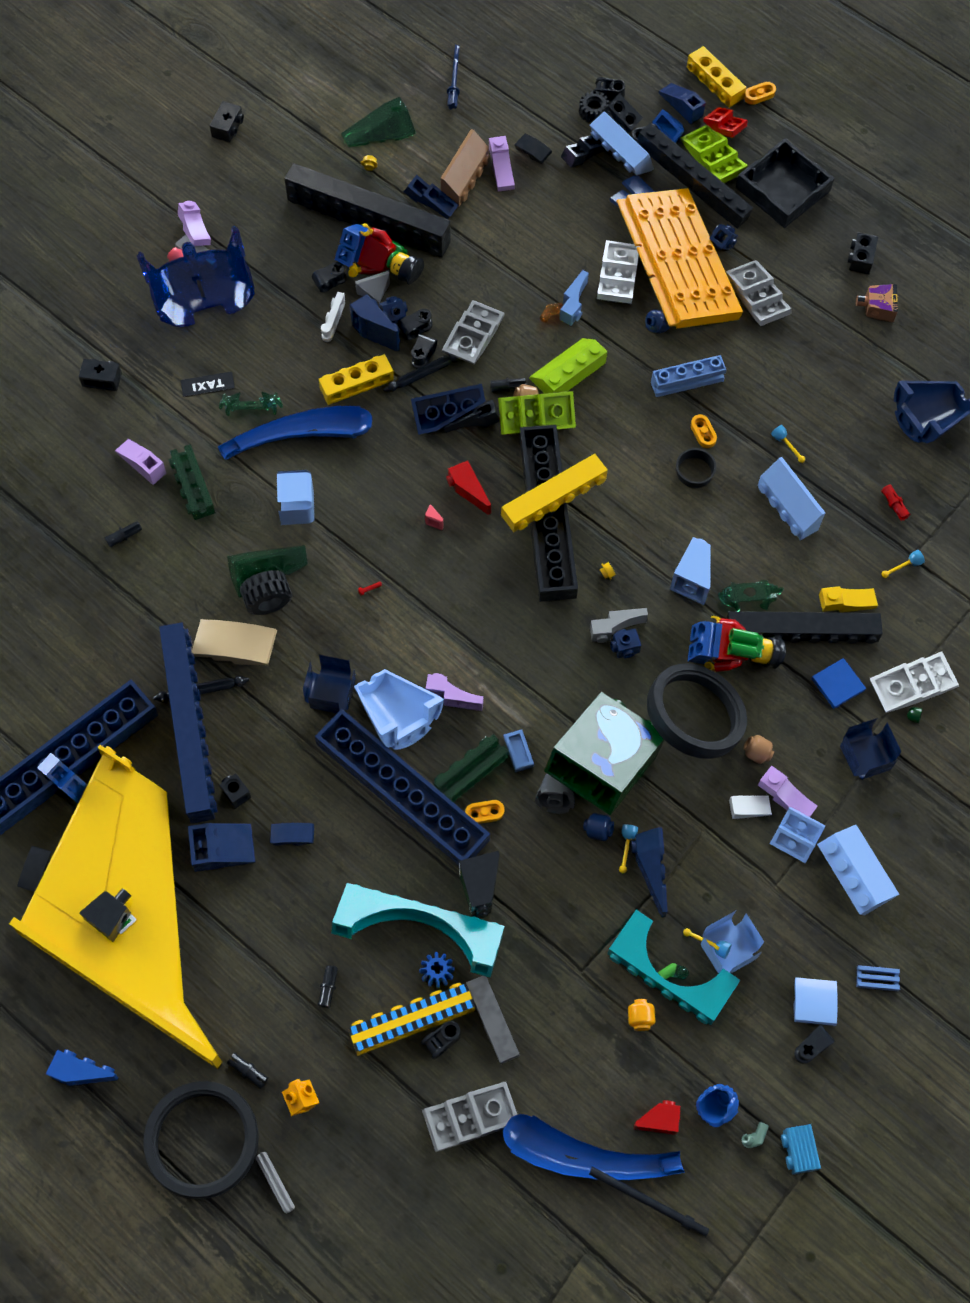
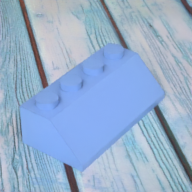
M605 111L589 125L593 138L595 140L599 139L607 151L611 150L614 158L618 162L622 161L627 171L640 175L654 169L649 153Z
M780 457L760 476L758 488L761 493L767 496L771 506L777 509L781 519L787 522L791 532L802 540L819 530L825 512L785 460Z
M857 825L837 832L817 844L860 915H866L900 895Z

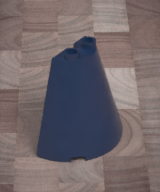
M899 381L894 392V402L897 405L895 415L901 429L910 439L918 443H930L937 440L970 415V399L964 397V389L957 381Z

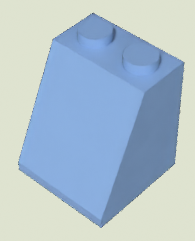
M693 537L674 572L670 590L704 605L710 589V544L703 539Z

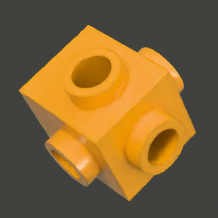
M300 1079L294 1080L282 1092L291 1116L305 1113L319 1104L310 1079L305 1081Z

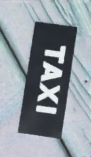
M232 372L181 380L183 397L235 388Z

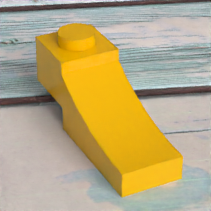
M838 586L822 588L819 593L823 612L839 610L842 613L876 609L878 606L874 588L843 589Z

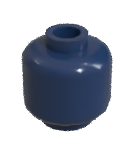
M651 310L646 315L645 325L651 333H664L670 328L662 310Z
M593 813L588 819H585L583 829L586 831L588 838L606 841L613 835L614 822L611 821L608 815Z

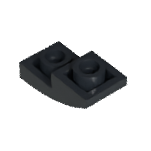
M526 133L515 143L516 150L528 154L531 160L541 164L552 153L549 147Z
M36 846L31 847L17 887L36 891L48 866L52 851Z

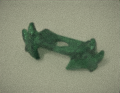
M263 391L261 392L263 398L259 397V401H239L241 393L238 392L231 396L223 394L219 403L220 410L225 406L227 416L230 415V410L233 412L240 409H265L268 411L269 408L276 415L277 405L280 408L283 407L277 392L271 395Z
M767 580L741 584L732 582L731 585L718 592V597L722 604L735 608L736 611H740L739 602L761 600L764 602L760 604V607L768 610L769 604L777 600V596L783 592L784 588H778L777 585L770 584ZM748 587H752L756 594L749 597L743 591Z

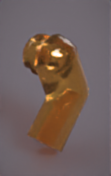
M548 304L539 317L540 320L547 322L550 316L560 314L563 304Z

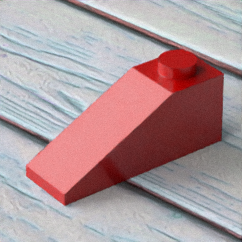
M468 460L448 468L446 479L449 486H453L456 493L487 515L491 514V503Z

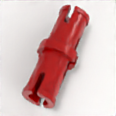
M891 484L881 490L889 502V507L893 508L900 521L907 519L911 515L904 506L903 499L897 495Z

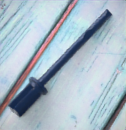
M456 44L452 84L447 89V106H449L450 110L457 108L458 95L460 94L459 88L456 87L460 46Z

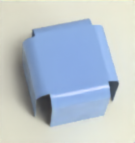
M308 470L277 471L278 502H281V511H278L281 525L312 523L314 521V490L311 473Z
M734 911L706 927L703 933V940L700 945L718 973L722 969L733 973L756 960L761 954L760 952L753 956V953L760 949L764 940L747 914H745L739 924L734 926L732 922V917L736 912ZM706 939L714 943L719 941L731 943L732 946L726 959L718 956L715 948L710 946Z

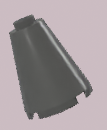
M546 773L536 794L535 803L540 808L542 806L546 807L547 812L567 813L575 805L574 791Z

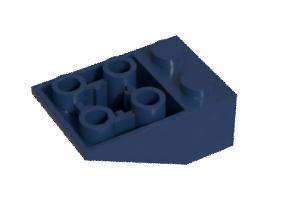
M366 294L350 304L352 326L363 338L397 352L399 351V328L389 320L385 311H381L375 299H371Z
M206 823L188 826L191 863L195 872L255 863L251 824Z

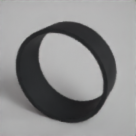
M692 448L685 450L679 455L676 462L677 476L688 487H703L713 478L716 472V461L709 452L703 449ZM689 458L702 459L709 465L711 477L701 482L690 481L680 473L679 466L684 460Z

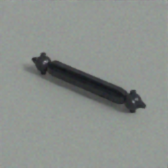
M451 355L443 356L397 378L395 382H388L383 390L394 392L397 387L402 388L448 366L451 362H457L459 358Z
M238 675L234 679L224 678L199 683L197 687L201 695L230 689L235 685L241 687L249 681V678ZM160 691L153 697V700L162 703L170 699L169 691Z

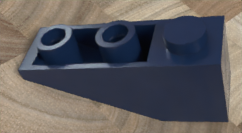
M672 83L659 90V94L690 124L703 117L706 102L695 92Z

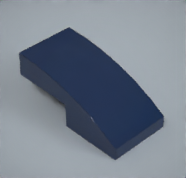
M271 824L270 844L274 846L314 844V824Z

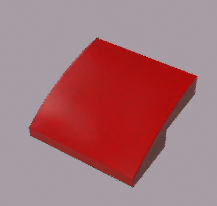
M721 107L716 108L703 118V122L711 129L731 138L746 128L748 123L746 119L733 117V110Z

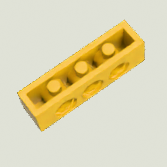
M704 46L688 55V70L694 73L722 103H725L730 108L744 99L746 86Z
M384 354L375 356L365 362H359L349 368H343L333 374L324 375L322 378H319V386L327 404L330 405L394 381V374Z

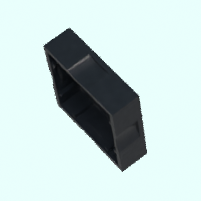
M784 138L770 149L763 158L755 161L738 174L735 188L783 228H786L831 191L834 177L818 164L809 160L802 151Z

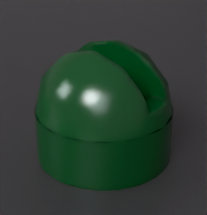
M918 707L910 708L907 713L908 719L919 724L923 709Z

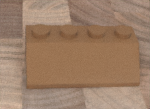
M471 129L441 177V191L456 202L458 207H460L462 202L466 201L469 190L474 188L477 177L482 175L483 167L488 165L490 161L489 147L474 130Z

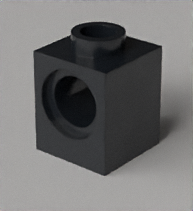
M236 773L233 776L225 777L222 783L219 784L222 792L235 809L251 798L249 790ZM232 787H239L237 792H229Z

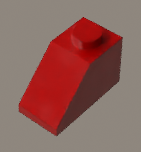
M664 1100L663 1103L657 1104L634 1124V1129L676 1135L679 1130L681 1106L675 1105L673 1101Z

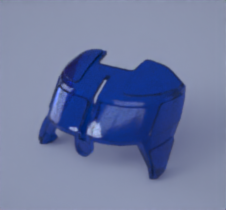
M231 226L232 234L227 250L216 249L196 253L193 243L185 242L182 245L183 257L174 259L158 269L145 259L141 251L138 252V255H136L146 283L149 284L157 316H159L162 322L176 327H186L195 324L193 314L197 311L222 305L227 314H232L245 308L255 295V287L250 269L244 258L245 251L237 227ZM196 280H200L205 295L203 298L201 297Z

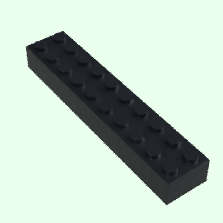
M293 163L284 178L287 200L293 204L302 205L307 209L318 211L323 215L334 217L339 221H345L352 225H362L365 223L370 229L373 227L385 231L390 239L441 258L451 242L450 221L295 163Z
M557 425L520 427L519 440L527 493L563 471ZM564 503L556 511L548 512L540 520H534L530 523L539 602L577 599L578 584L567 503Z

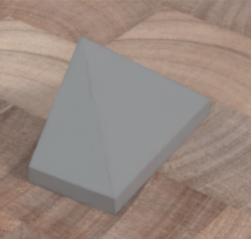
M386 271L355 281L357 294L361 296L368 294L371 299L380 302L390 285L389 272Z

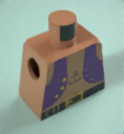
M897 284L870 286L866 296L857 295L856 306H866L867 317L894 322L898 312Z

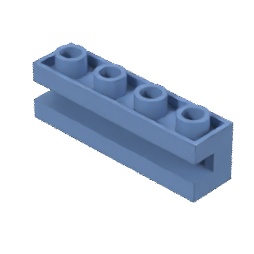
M721 355L655 370L652 373L651 385L655 396L660 397L724 381L725 377L723 374H726V367Z

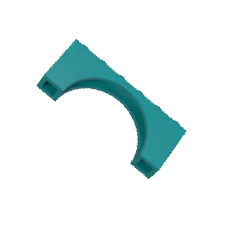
M635 910L607 953L610 955L609 958L616 964L621 963L626 966L627 971L632 975H639L645 979L644 982L649 987H656L661 990V994L665 998L677 1001L679 1007L684 1011L693 1012L697 1015L696 1018L700 1022L712 1025L740 982V979L722 969L712 980L698 986H679L665 980L655 971L647 954V934L653 921L638 910Z

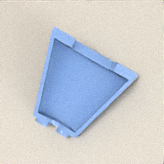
M385 669L374 674L370 682L364 680L354 686L382 743L388 748L392 747L394 750L409 747L425 736L431 729L429 725L434 719H438L443 708L444 699Z

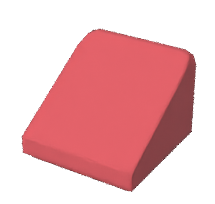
M429 505L425 514V524L443 530V518L432 505Z

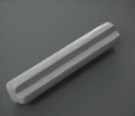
M262 1152L258 1154L256 1160L284 1213L291 1212L295 1206L267 1153Z

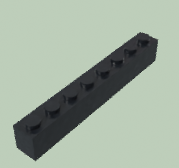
M649 123L639 133L637 143L649 153L652 159L735 228L738 229L748 220L753 207L652 123Z
M729 611L726 618L737 620L746 631L756 632L764 636L763 639L781 638L783 641H790L792 643L809 641L810 643L846 641L847 643L866 642L873 644L879 642L883 634L881 613Z

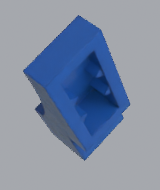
M50 753L37 769L76 803H79L87 784Z

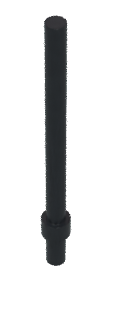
M593 1166L590 1169L589 1175L677 1221L681 1224V1227L687 1230L692 1229L705 1237L707 1236L709 1228L694 1221L695 1218L687 1214L685 1216Z

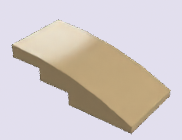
M201 619L192 653H194V657H211L215 661H232L234 664L268 665L277 630L254 624Z

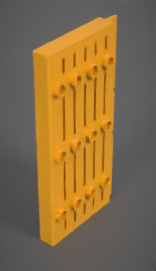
M688 188L627 195L626 199L616 200L635 246H641L636 249L648 277H652L649 280L669 326H676L677 329L740 319L743 313L712 240L709 239L708 231Z

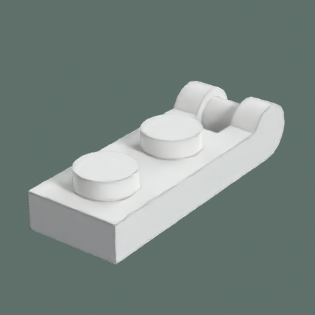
M337 292L336 297L332 299L331 311L327 312L326 323L321 326L322 340L325 342H330L334 336L345 306L344 293Z

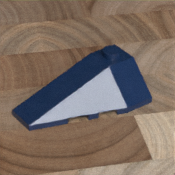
M482 384L412 398L411 403L418 435L437 431L486 402Z
M662 827L636 834L634 841H631V851L635 853L637 864L660 916L666 917L668 912L666 884L662 883L665 880V866L661 864L664 854Z

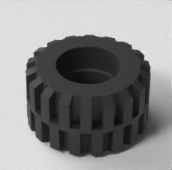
M276 570L258 573L248 578L240 587L246 609L252 615H265L276 612L286 606L293 597L285 574Z

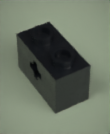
M222 101L210 124L211 136L213 138L231 142L233 136L235 137L239 125L244 120L241 106Z
M83 359L79 380L82 387L117 391L122 372L119 363Z

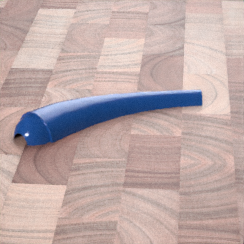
M333 406L311 409L258 426L218 446V449L223 458L227 460L245 450L288 438L312 436L356 438L369 431L372 425V416L369 411L360 408V406Z
M524 1114L515 1115L510 1118L503 1130L504 1141L511 1149V1153L535 1166L563 1175L596 1179L589 1175L592 1166L617 1180L656 1178L685 1173L681 1164L680 1151L647 1155L625 1154L604 1150L574 1139L534 1115L532 1117ZM565 1155L571 1156V1157H574V1158H578V1159H569V1158H567Z

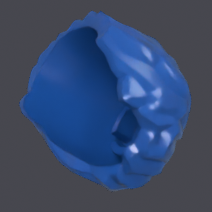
M716 1084L710 1086L699 1096L696 1102L698 1115L713 1127H720L722 1124L728 1123L738 1113L739 1100L737 1093L728 1085Z

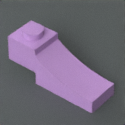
M506 136L489 138L492 168L498 191L515 189Z
M192 201L178 203V217L183 223V231L193 246L211 245V238L205 229L197 204Z
M428 674L426 690L444 698V706L482 711L483 696H477L458 689L449 683L447 677L442 674Z
M771 766L761 778L758 786L773 796V800L787 811L789 807H792L810 817L816 810L817 805L797 790L787 779V776Z

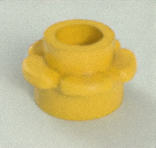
M371 155L364 156L361 165L364 166L365 170L372 171L377 168V159Z
M609 562L606 564L602 563L603 568L600 569L605 579L609 577L611 580V577L616 575Z

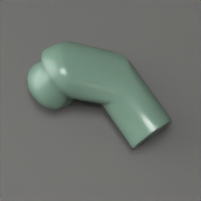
M759 1122L755 1133L744 1134L741 1139L744 1147L754 1148L762 1145L769 1126Z

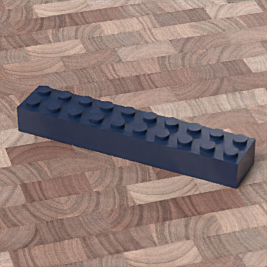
M183 622L159 626L186 814L191 824L214 820V813H217L218 809L212 795L215 793L214 784L211 776H209L212 775L211 764L208 761V757H206L209 756L208 745L205 741L206 730L202 720H200L204 719L199 702L201 697L197 687V672L194 668L195 657L191 648L193 647L192 638L189 634V629H185Z
M132 679L0 777V835L61 790L37 769L50 753L79 776L100 760L101 754L97 748L99 745L104 748L108 746L115 749L158 716L155 706Z
M343 709L315 736L317 746L458 866L460 860L475 857L490 841V833Z

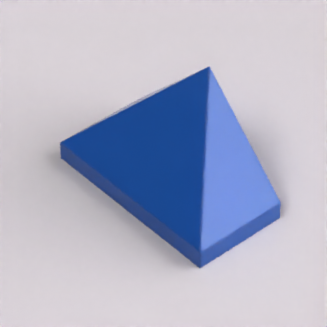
M663 109L652 122L675 143L684 133L682 123Z

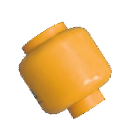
M636 999L633 1004L628 1006V1023L631 1027H634L635 1031H648L655 1024V1008L653 1004L647 1003V999Z

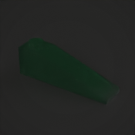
M398 97L375 109L342 132L341 136L348 147L368 145L374 141L383 143L389 139H395V141L402 140L416 134L407 107L401 98Z
M305 545L227 556L229 573L239 598L242 597L240 592L242 583L258 573L276 570L283 572L285 575H290L308 564Z

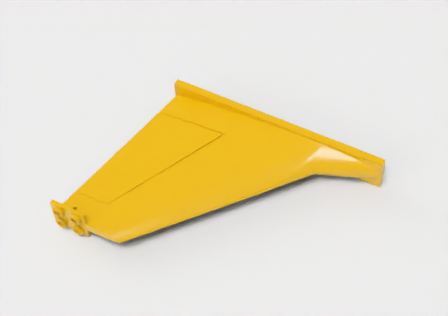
M99 745L97 748L101 758L21 921L14 917L9 925L20 936L218 1069L222 1064V1060L188 1010L183 999L167 792L138 773L132 767V762L124 756L120 758L115 755L116 752L108 746L104 748ZM123 888L131 895V898L124 905L137 920L122 934L119 933L115 941L112 942L85 921L79 913L104 891L115 897Z

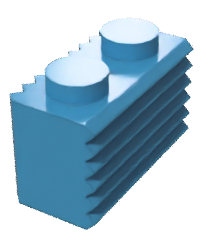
M811 1124L786 1128L783 1131V1135H781V1142L783 1148H787L786 1164L788 1170H792V1174H799L821 1169Z

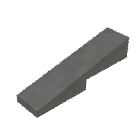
M481 976L466 982L500 1064L519 1057L520 1054L487 977Z

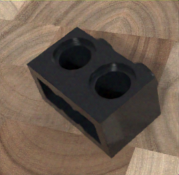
M620 93L601 112L605 111L627 133L632 131L643 118Z
M858 232L856 239H852L850 249H853V252L849 253L847 263H850V271L870 274L878 241L877 236Z

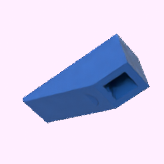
M66 1049L64 1053L59 1050L56 1051L46 1072V1075L69 1086L115 1081L119 1078L114 1073L115 1069L103 1065L102 1068L95 1066V1061L86 1057L83 1060L76 1058V1053Z

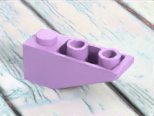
M130 439L115 450L120 457L152 485L166 474L164 463L158 457Z

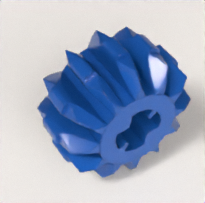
M435 952V958L428 954V962H421L424 968L420 969V974H425L422 977V981L429 980V987L434 982L436 983V988H440V982L447 986L448 982L446 979L453 980L451 973L455 971V967L450 966L453 963L452 959L446 960V954L439 958L438 952ZM435 967H439V974H435Z

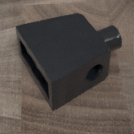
M123 888L115 897L104 891L81 910L79 914L85 921L114 942L131 915L130 910L124 905L131 898V895Z

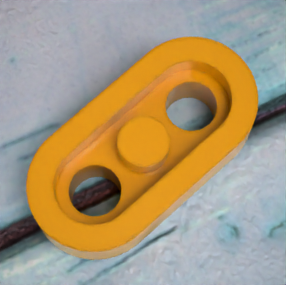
M771 82L752 86L746 89L744 99L748 104H757L769 100L775 96L776 86Z
M695 415L691 421V429L699 445L703 448H712L716 444L717 435L709 419L705 415Z
M498 800L472 803L466 807L465 813L478 824L494 822L503 817L504 805ZM495 809L498 813L492 814L491 810ZM477 813L478 817L473 818L471 814Z

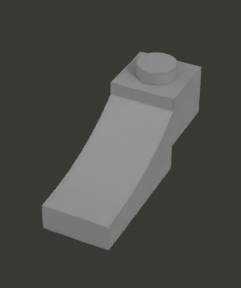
M647 608L609 611L608 619L591 620L590 633L592 642H607L611 640V636L623 628L646 623L648 616Z

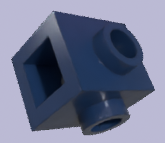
M719 224L713 230L709 239L714 242L713 245L719 250H728L734 247L738 235L734 233L736 230L729 224L727 226Z
M393 296L387 298L385 302L379 303L381 311L387 313L392 323H398L402 318L406 317L405 312H408L407 305L400 298Z
M636 628L627 631L625 629L617 631L610 642L612 652H616L617 658H630L634 654L640 653L641 642Z

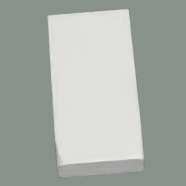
M769 796L730 797L729 803L732 819L772 815Z

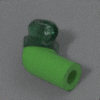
M675 963L657 972L665 980L670 976L677 979H686L689 976V971L686 967Z

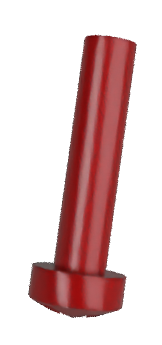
M377 582L365 588L360 587L358 588V593L360 596H363L365 592L380 587L382 584Z

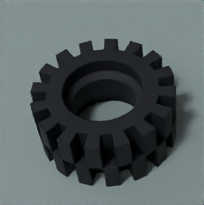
M590 91V94L587 92L585 96L582 95L579 102L580 117L582 116V119H586L588 123L590 120L593 122L609 105L607 96L604 97L603 93L599 95L598 91H596V94ZM595 105L599 109H591L588 106Z

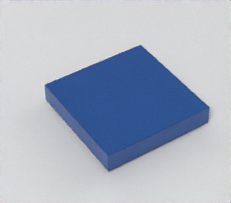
M844 658L811 678L833 709L866 690V687Z

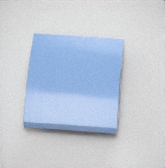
M789 807L770 844L806 863L825 825Z
M795 978L794 1022L836 1026L837 981Z

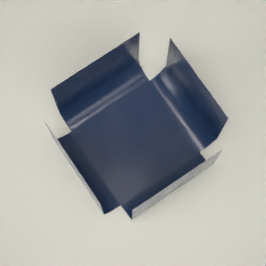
M319 655L321 664L320 674L313 672L310 660L303 686L304 698L309 703L310 708L338 713L341 709L348 710L356 681L355 669L350 680L351 669L349 660Z
M878 718L849 727L840 745L853 776L859 775L862 780L891 770L901 753V749L888 722L879 734L873 736L872 727Z

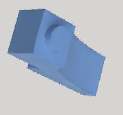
M584 270L581 271L564 293V305L560 309L559 319L570 326L575 321H578L582 315V304L579 303V298L588 283L589 275Z

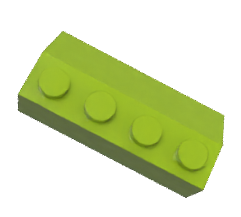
M582 338L531 375L529 379L544 394L567 392L606 363L607 350L596 340Z

